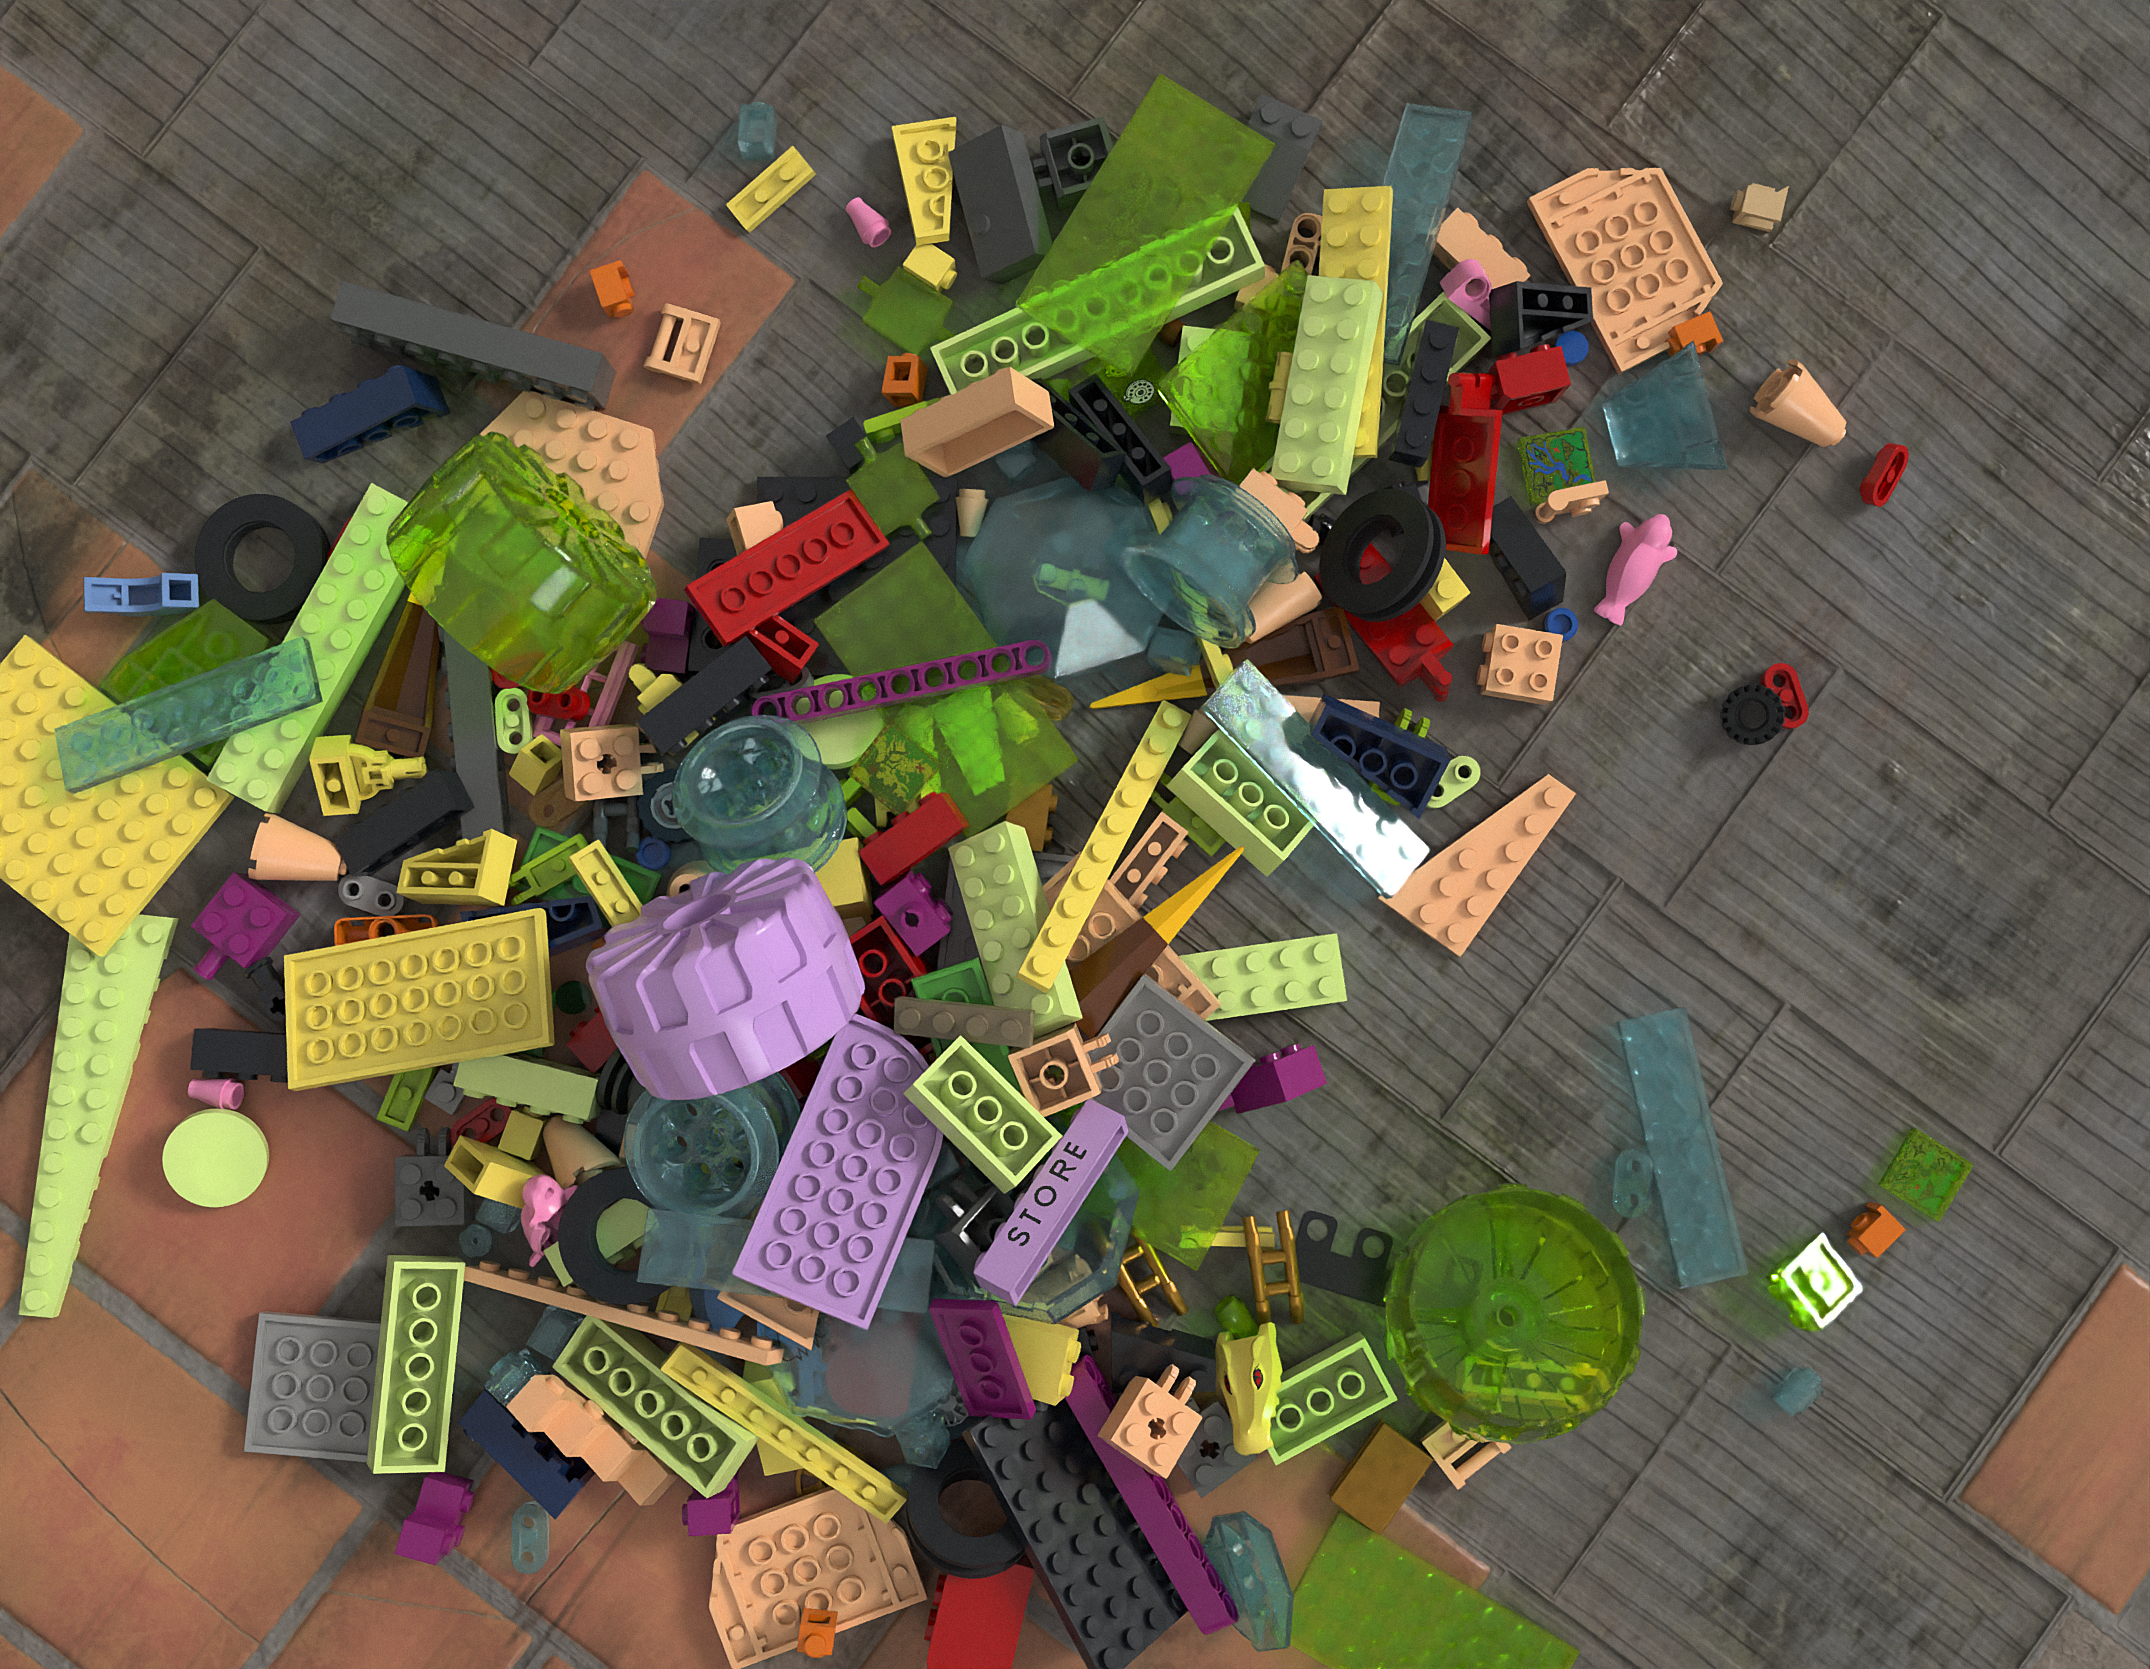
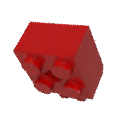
M1544 344L1530 349L1528 354L1518 356L1517 352H1511L1499 356L1488 371V373L1493 374L1496 378V382L1491 389L1490 408L1503 410L1502 415L1557 402L1571 385L1561 346L1550 348L1549 344Z

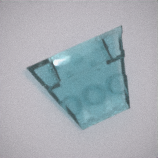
M1694 340L1674 356L1658 364L1656 368L1643 377L1637 378L1602 402L1619 467L1728 470Z

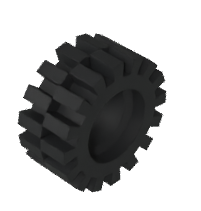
M1763 685L1742 686L1731 692L1722 704L1723 708L1722 712H1720V718H1722L1723 722L1722 727L1727 731V735L1731 739H1735L1740 744H1762L1770 741L1780 732L1785 722V706H1783L1780 696L1770 688ZM1748 702H1758L1766 710V720L1757 728H1749L1740 720V710Z

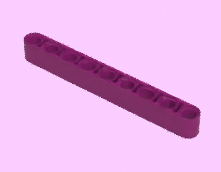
M1029 640L763 696L754 702L751 715L758 725L771 730H777L1039 675L1050 669L1053 663V656L1043 642ZM1034 649H1041L1044 651L1043 662L1037 666L1029 665L1027 661L1028 654ZM1001 656H1008L1011 660L1010 668L1003 673L996 672L994 669L995 660ZM967 663H974L977 666L976 675L970 680L962 679V667ZM934 670H941L943 672L942 683L939 686L930 687L928 684L929 674ZM901 677H908L910 680L908 691L903 694H897L895 691L896 681ZM868 684H875L877 688L876 696L870 701H864L862 697L863 688ZM835 691H841L843 694L842 704L839 707L832 708L829 704L830 695ZM802 698H808L810 701L809 711L806 714L799 715L796 710L798 701ZM774 704L777 709V715L774 720L766 722L764 710L767 706Z
M1089 1355L1077 1359L1076 1363L1072 1362L1070 1375L1074 1376V1383L1068 1397L1065 1396V1399L1198 1628L1204 1635H1210L1237 1623L1239 1615L1233 1598L1164 1479L1152 1475L1097 1436L1118 1400L1114 1393H1112L1096 1362Z

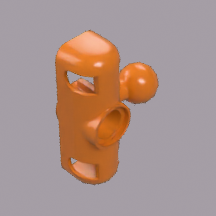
M428 914L342 918L334 924V943L337 946L383 937V929L388 924L393 926L394 935L439 927L440 922L435 916ZM417 917H428L432 922L419 923ZM361 920L365 926H352L350 921Z

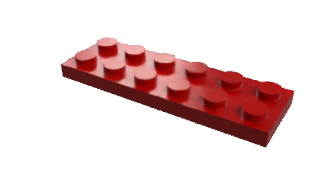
M850 489L686 585L684 591L723 647L882 552L890 543L855 493Z

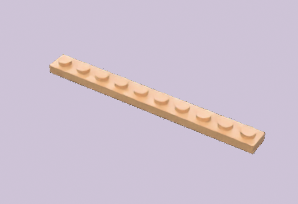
M481 1260L479 1265L465 1266L464 1281L765 1366L781 1363L784 1348L772 1345L773 1340L767 1337L752 1336L751 1339L741 1336V1331L738 1329L720 1327V1330L710 1328V1322L706 1320L690 1318L688 1322L678 1319L679 1313L674 1311L658 1310V1313L648 1311L649 1305L641 1302L629 1305L603 1302L587 1294L580 1287L578 1288L577 1285H569L566 1288L559 1286V1280L555 1278L540 1276L537 1280L530 1278V1272L516 1268H510L509 1271L501 1270V1264L493 1261Z

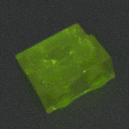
M1823 1233L1814 1234L1794 1255L1785 1256L1765 1275V1278L1770 1283L1768 1291L1771 1296L1777 1301L1785 1303L1791 1312L1789 1314L1791 1323L1805 1332L1823 1330L1864 1289Z

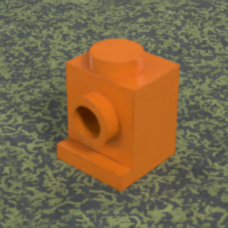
M619 260L589 270L600 304L607 316L621 318L631 314L634 308L630 298L635 297V293L629 279L628 270L623 262Z
M1710 311L1673 326L1668 332L1670 338L1665 340L1670 345L1667 353L1671 358H1675V360L1683 356H1687L1688 360L1706 351L1710 353L1723 342Z
M903 353L901 356H888L881 393L893 407H908L923 402L928 367L919 356L912 353Z
M1869 1201L1865 1205L1869 1212L1862 1213L1851 1223L1852 1229L1846 1234L1849 1237L1846 1243L1860 1256L1866 1254L1878 1258L1906 1229L1883 1205Z
M804 1608L799 1629L797 1652H803L805 1655L813 1658H820L825 1655L832 1656L838 1612ZM809 1621L824 1622L829 1624L810 1623Z

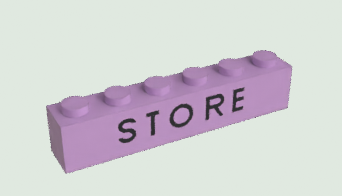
M1088 1099L1082 1108H1078L1074 1112L1069 1129L1052 1147V1154L1045 1165L1041 1164L1035 1171L1033 1183L1028 1191L1022 1193L1017 1198L1014 1204V1212L1007 1222H1003L998 1227L994 1236V1242L988 1251L983 1252L978 1257L973 1273L980 1287L1014 1306L1018 1304L1128 1134V1127L1123 1115L1091 1099Z

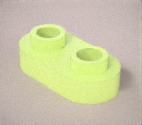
M518 688L503 689L495 699L497 742L503 751L511 755H518L521 748L534 740L532 712L527 706V694ZM513 701H519V709L512 712L510 704ZM520 733L522 740L519 744L514 745L512 737Z
M1459 756L1452 759L1438 783L1442 790L1440 797L1432 795L1426 807L1431 809L1443 807L1473 787L1480 778L1478 763L1468 756ZM1461 766L1469 770L1467 778L1459 776L1458 770Z

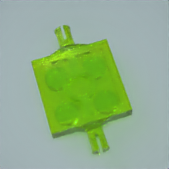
M900 266L896 268L890 279L881 286L868 279L865 275L861 278L862 282L859 281L857 288L873 297L871 307L863 317L862 323L905 352L920 357L927 345L935 338L943 342L956 336L943 327L945 318L954 306V301Z
M867 437L856 443L855 446L859 449L866 462L846 482L883 535L886 536L896 528L908 524L911 525L919 540L931 534L932 532L920 516L929 505L941 497L917 462L905 456L903 442L901 441L888 451L878 454Z

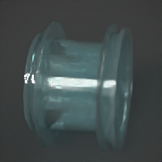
M1200 475L1197 478H1177L1172 483L1171 492L1179 512L1161 534L1149 531L1133 532L1129 537V545L1121 552V562L1125 571L1140 591L1176 623L1212 644L1224 648H1237L1243 643L1245 637L1252 636L1256 631V621L1248 603L1266 581L1275 584H1289L1297 579L1299 569L1295 558L1296 546L1287 528L1271 510L1253 495L1234 483L1213 475Z
M754 715L721 725L704 736L689 751L682 761L673 783L672 805L675 816L684 831L699 842L705 860L715 872L731 874L739 864L759 859L777 861L780 858L790 857L808 863L814 873H816L833 856L845 833L847 807L838 779L827 766L822 764L820 750L810 733L801 725L787 718L773 715Z
M778 1072L746 1086L699 1099L664 1100L652 1096L646 1089L631 1109L625 1127L624 1152L631 1177L643 1196L655 1208L670 1218L690 1225L708 1227L734 1222L753 1211L765 1198L800 1118L801 1112L798 1102L790 1086ZM686 1104H690L696 1109L697 1116H693L688 1112ZM714 1128H716L717 1131L720 1132L721 1134H719V1133L715 1134ZM677 1136L682 1137L686 1141L687 1148L682 1147L678 1143ZM732 1157L738 1158L742 1162L744 1169L737 1168L733 1163ZM700 1163H704L709 1167L710 1174L702 1171Z

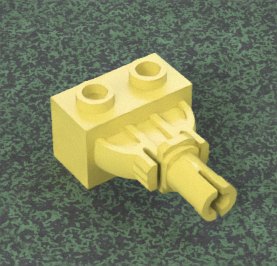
M351 735L316 737L309 757L323 816L358 814L362 800L373 797L380 790L393 789L394 780L422 778L426 774V764H422L425 763L424 757L394 759L393 756L388 754L387 750L375 751L365 745L353 744Z

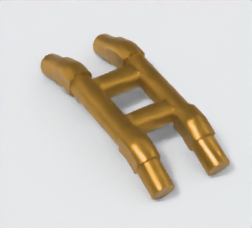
M1127 1204L1121 1207L1119 1211L1136 1244L1118 1253L1101 1220L1092 1223L1090 1229L1139 1320L1151 1322L1152 1326L1158 1328L1159 1325L1145 1302L1143 1294L1160 1285L1177 1316L1186 1314L1188 1307L1132 1205ZM1143 1255L1153 1273L1135 1283L1125 1265Z
M1289 1210L1276 1212L1282 1249L1262 1252L1256 1217L1242 1218L1258 1327L1261 1324L1271 1322L1268 1297L1288 1294L1291 1321L1294 1324L1304 1322V1301ZM1284 1262L1286 1280L1266 1283L1263 1266Z

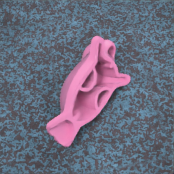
M1657 514L1646 519L1636 529L1628 522L1621 524L1620 535L1622 543L1614 555L1607 572L1606 597L1594 608V612L1599 616L1608 618L1610 622L1621 626L1624 621L1625 607L1646 592L1655 579L1662 563L1676 557L1677 549L1668 546L1672 538V529L1669 518L1664 514Z
M546 1174L532 1176L524 1184L522 1197L525 1205L522 1209L520 1220L524 1234L534 1251L529 1260L531 1267L538 1264L545 1255L543 1250L558 1241V1229L562 1212L569 1198L578 1188V1185L563 1190L553 1178Z

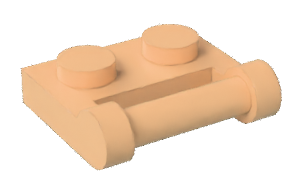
M664 303L661 311L663 319L651 355L646 357L643 367L652 372L667 374L701 385L721 322L717 318ZM683 321L671 361H664L663 359L675 322Z
M1606 480L1553 491L1547 497L1546 502L1540 504L1535 509V520L1540 524H1547L1555 515L1571 512L1572 517L1591 513V508L1599 506V502L1609 494Z
M1475 1399L1468 1401L1420 1439L1457 1490L1466 1484L1464 1481L1496 1455L1500 1452L1505 1454L1511 1449L1509 1443ZM1487 1435L1491 1437L1492 1441L1456 1470L1451 1463Z

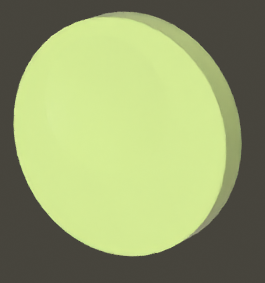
M845 674L828 675L814 680V686L849 679L854 676ZM869 684L863 688L862 697L864 701H870L876 696V692ZM835 691L830 695L829 704L832 708L839 707L843 702V694L841 691ZM802 698L798 701L796 710L799 715L806 714L809 711L810 701L808 698ZM882 707L787 727L788 734L798 753L809 763L826 769L847 768L859 763L885 730V711Z
M206 1109L186 1117L172 1131L163 1150V1169L169 1184L186 1200L206 1207L229 1206L247 1198L260 1185L269 1164L268 1143L260 1128L243 1114L228 1109Z

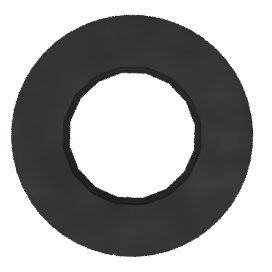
M1381 489L1362 496L1342 512L1332 525L1324 541L1319 563L1320 579L1324 591L1335 604L1365 621L1381 622L1401 616L1416 606L1426 596L1441 571L1446 551V537L1443 525L1431 508L1403 490ZM1395 526L1402 527L1405 534V546L1396 566L1380 581L1368 585L1362 584L1360 579V562L1365 549L1372 539L1384 530Z
M250 494L225 503L206 521L196 542L195 570L196 574H198L199 583L208 598L223 611L255 624H281L296 619L327 563V555L331 546L322 526L304 509L289 500L275 495ZM264 527L278 528L284 531L293 543L295 551L293 570L286 581L274 590L263 593L249 591L241 585L235 576L233 567L235 550L241 540L253 530Z
M626 1166L608 1170L585 1181L575 1190L566 1203L558 1229L561 1259L573 1281L592 1297L603 1302L618 1305H629L646 1301L674 1286L683 1277L692 1263L698 1241L696 1214L691 1201L683 1189L662 1172L641 1166ZM622 1198L638 1200L648 1206L658 1219L661 1230L660 1248L653 1261L644 1268L635 1271L619 1269L609 1263L599 1250L596 1238L597 1223L604 1209L615 1200Z
M966 1440L949 1443L928 1455L919 1465L912 1478L905 1512L909 1536L923 1558L947 1574L969 1579L997 1575L1012 1567L1026 1552L1008 1519L1003 1527L994 1534L980 1538L963 1536L950 1529L943 1521L938 1509V1499L943 1490L951 1484L963 1480L982 1481L989 1485Z

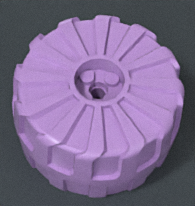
M790 857L780 858L777 861L759 859L739 864L731 874L713 872L690 881L687 891L672 898L659 896L641 907V916L630 923L617 924L603 935L606 944L601 948L591 951L586 961L589 983L613 1041L638 1082L646 1087L652 1096L664 1100L699 1099L721 1094L761 1080L788 1067L819 1048L840 1031L858 1011L862 994L865 990L864 980L840 915L831 904L811 866L800 859Z

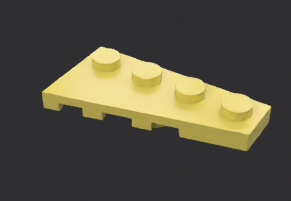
M956 117L891 126L916 246L949 241L953 170L948 152L955 149Z

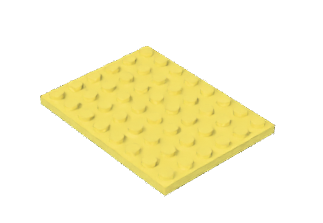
M24 635L0 664V879L96 955L104 957L235 796L207 781L208 775L33 638Z

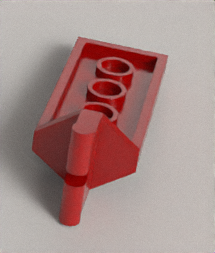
M1491 373L1450 374L1448 377V383L1451 386L1449 405L1440 406L1435 426L1428 507L1439 517L1445 531L1446 550L1479 555L1489 554L1503 410L1490 408L1491 389L1496 382L1495 376Z
M1371 542L1365 549L1360 562V579L1362 584L1365 585L1380 581L1393 570ZM1319 572L1317 575L1314 576V582L1325 594V596L1329 599V601L1333 604V606L1338 607V605L1335 604L1324 591ZM1420 602L1401 616L1381 622L1362 620L1344 609L1349 626L1398 687L1420 678L1432 692L1436 701L1443 702L1447 699L1452 675L1444 669L1439 661L1453 649L1454 644Z

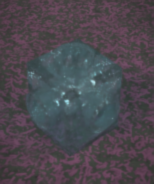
M911 1408L906 1419L900 1423L897 1430V1440L900 1443L906 1464L937 1469L951 1445L949 1430L946 1428L943 1414L939 1412Z

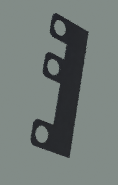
M1316 1211L1305 1213L1295 1244L1300 1282L1459 1331H1465L1482 1273V1266L1478 1261L1459 1255L1450 1257L1442 1284L1437 1285L1386 1269L1393 1239L1389 1234L1378 1230L1363 1228L1359 1232L1352 1258L1330 1252L1338 1226L1337 1220L1332 1216ZM1314 1219L1324 1220L1329 1227L1327 1237L1321 1241L1311 1239L1307 1233V1227ZM1370 1236H1377L1384 1243V1251L1377 1258H1370L1363 1251V1242ZM1461 1263L1469 1265L1474 1273L1472 1281L1464 1286L1456 1284L1452 1279L1453 1268Z

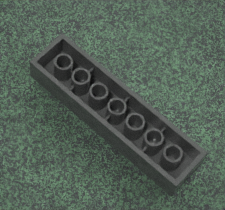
M344 281L341 282L330 318L340 328V333L350 337L351 343L367 349H371L372 345L383 347V352L395 357L402 358L403 354L415 356L414 360L424 365L434 366L435 362L447 365V370L456 374L466 375L467 371L479 374V379L492 384H498L499 380L511 383L510 387L515 390L529 393L531 389L543 392V397L561 402L562 398L575 401L574 405L594 410V407L606 408L616 371L602 353Z

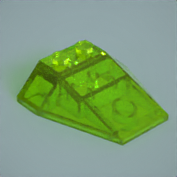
M212 599L122 657L99 686L125 705L138 711L180 742V746L210 766L229 741L238 723L269 639L215 599Z

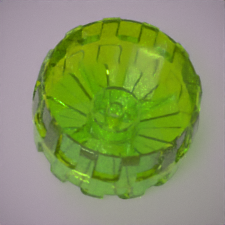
M491 431L485 436L474 435L443 462L423 482L421 488L390 524L386 533V545L397 572L427 612L455 640L486 665L506 678L533 691L561 694L570 690L623 643L652 609L657 599L656 583L651 577L646 560L638 548L625 542L624 532L616 520L605 509L596 510L584 498L585 494L581 485L566 472L556 474L546 466L539 452L526 444L517 448L504 434Z
M1524 1183L1500 1184L1488 1192L1470 1196L1464 1194L1426 1219L1408 1239L1398 1255L1384 1290L1383 1300L1386 1301L1387 1328L1383 1335L1384 1346L1388 1360L1397 1361L1406 1379V1391L1411 1400L1425 1414L1432 1411L1449 1422L1452 1430L1459 1436L1481 1443L1493 1441L1522 1445L1541 1442L1564 1435L1588 1422L1607 1406L1620 1386L1632 1376L1641 1356V1350L1638 1346L1643 1317L1647 1315L1644 1289L1639 1287L1635 1271L1627 1256L1629 1251L1615 1231H1610L1598 1218L1587 1211L1585 1204L1564 1193L1556 1195L1542 1190L1530 1189ZM1500 1310H1506L1512 1314L1514 1319L1513 1326H1507L1501 1322L1499 1317Z

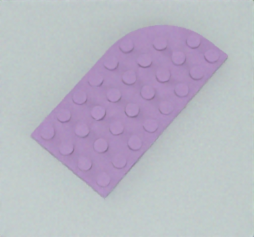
M855 1014L835 1034L732 1273V1276L866 1331L937 1161L943 1139V1133L903 1094L929 1067L918 1050L903 1036L895 1034L894 1030L859 1014Z

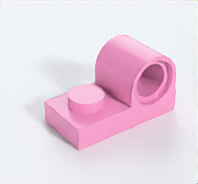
M1474 259L1463 260L1448 272L1440 281V284L1450 301L1491 331L1489 294L1492 288L1491 282L1479 261ZM1476 279L1474 282L1468 284V282H1470L1471 280Z

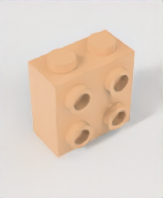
M1501 624L1494 625L1490 632H1485L1482 641V652H1486L1485 664L1479 666L1476 684L1481 685L1480 694L1540 705L1551 703L1554 697L1563 635Z

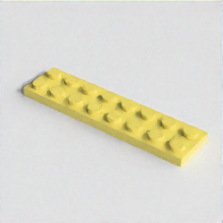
M1391 186L1324 189L1319 276L1375 281L1383 293L1353 458H1378L1393 189Z

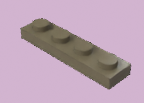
M899 996L895 999L894 1033L956 1040L961 1035L969 1042L1030 1048L1033 1045L1034 1010Z

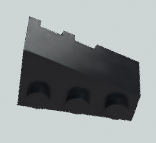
M1515 281L1491 289L1489 294L1493 358L1524 349L1593 321L1591 287Z
M1512 496L1493 506L1489 554L1526 618L1530 621L1563 602L1567 572Z
M1110 1311L1112 1393H1123L1135 1376L1148 1378L1156 1384L1165 1369L1172 1364L1179 1369V1373L1169 1392H1176L1181 1382L1189 1376L1196 1381L1194 1391L1192 1392L1216 1391V1359L1213 1340L1176 1329L1171 1331L1152 1326L1151 1322L1143 1320L1136 1322L1122 1318L1121 1314Z

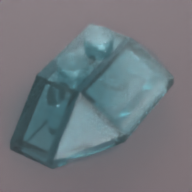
M1245 1511L1216 1515L1212 1518L1211 1527L1203 1548L1236 1604L1239 1620L1232 1625L1240 1634L1252 1642L1251 1645L1258 1652L1288 1648L1291 1640L1294 1596L1272 1531Z

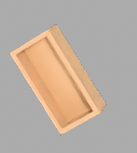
M1011 367L1000 369L995 374L979 382L971 383L967 388L945 396L940 401L926 408L918 409L912 415L900 420L905 456L945 478L1054 428L1049 391Z

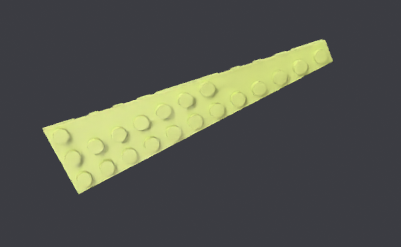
M139 914L104 957L96 955L78 939L69 934L19 1315L47 1318L59 1316L73 1271L72 1265L81 1244L79 1241L84 1223H87L91 1209L88 1208L93 1192L98 1188L101 1178L98 1175L103 1159L108 1155L133 1072V1063L137 1059L140 1049V1036L143 1026L147 1024L151 1013L149 1010L154 991L158 989L160 970L163 960L167 959L179 918Z

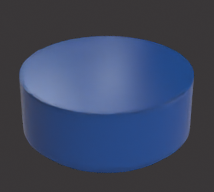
M1577 331L1564 332L1554 344V347H1562L1566 366L1579 364L1586 357L1589 350L1587 339Z
M1556 608L1549 612L1543 620V631L1563 635L1562 642L1572 638L1578 629L1576 615L1567 608Z
M647 837L640 841L639 851L635 855L637 862L643 868L656 871L664 868L669 863L671 849L667 842L655 837Z

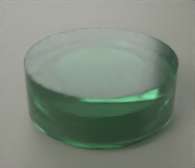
M568 981L558 988L555 999L558 1008L562 1012L574 1015L588 1009L591 1004L592 995L589 987L583 982Z

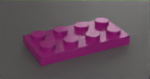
M934 1298L929 1306V1311L968 1415L978 1417L991 1415L994 1418L1031 1420L1036 1412V1407L998 1301Z

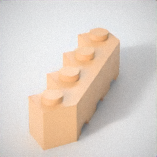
M534 1375L506 1406L528 1432H545L566 1457H582L603 1482L618 1481L640 1506L653 1505L680 1476L605 1413L599 1405L592 1400H586L574 1392L555 1375Z

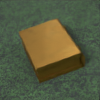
M1380 1419L1327 1494L1330 1496V1500L1380 1536L1388 1524L1393 1521V1517L1419 1480L1425 1476L1424 1473L1432 1464L1434 1458L1384 1420Z

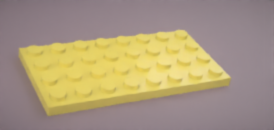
M542 908L284 955L289 1090L300 1091L555 1045L546 911Z

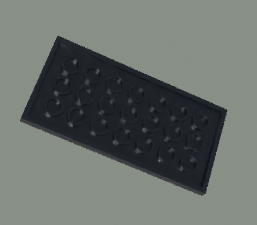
M1065 1398L1055 1406L1033 1399L1036 1412L1031 1420L994 1418L991 1415L982 1417L961 1433L1088 1669H1124L1188 1612L1187 1607Z

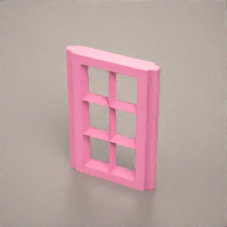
M573 623L559 658V670L551 678L550 682L569 685L573 673L585 676L581 690L587 694L593 679L605 683L596 708H590L587 715L592 716L588 727L609 725L629 675L628 669L633 665L640 646ZM586 641L598 644L588 670L576 666ZM605 648L618 651L608 677L596 673ZM537 714L533 724V737L543 734L553 744L561 747L560 733L551 730L555 719L542 717ZM568 721L565 729L574 728L576 722Z

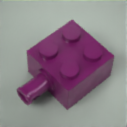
M910 869L880 892L874 904L918 957L950 932L953 924L951 916L954 913L942 898L937 901L931 894L930 889L932 885L921 872L915 874Z
M233 872L191 925L192 928L208 939L212 945L200 961L194 965L193 970L201 977L212 980L229 957L243 968H248L256 961L269 956L301 914L260 882L249 878L248 874Z

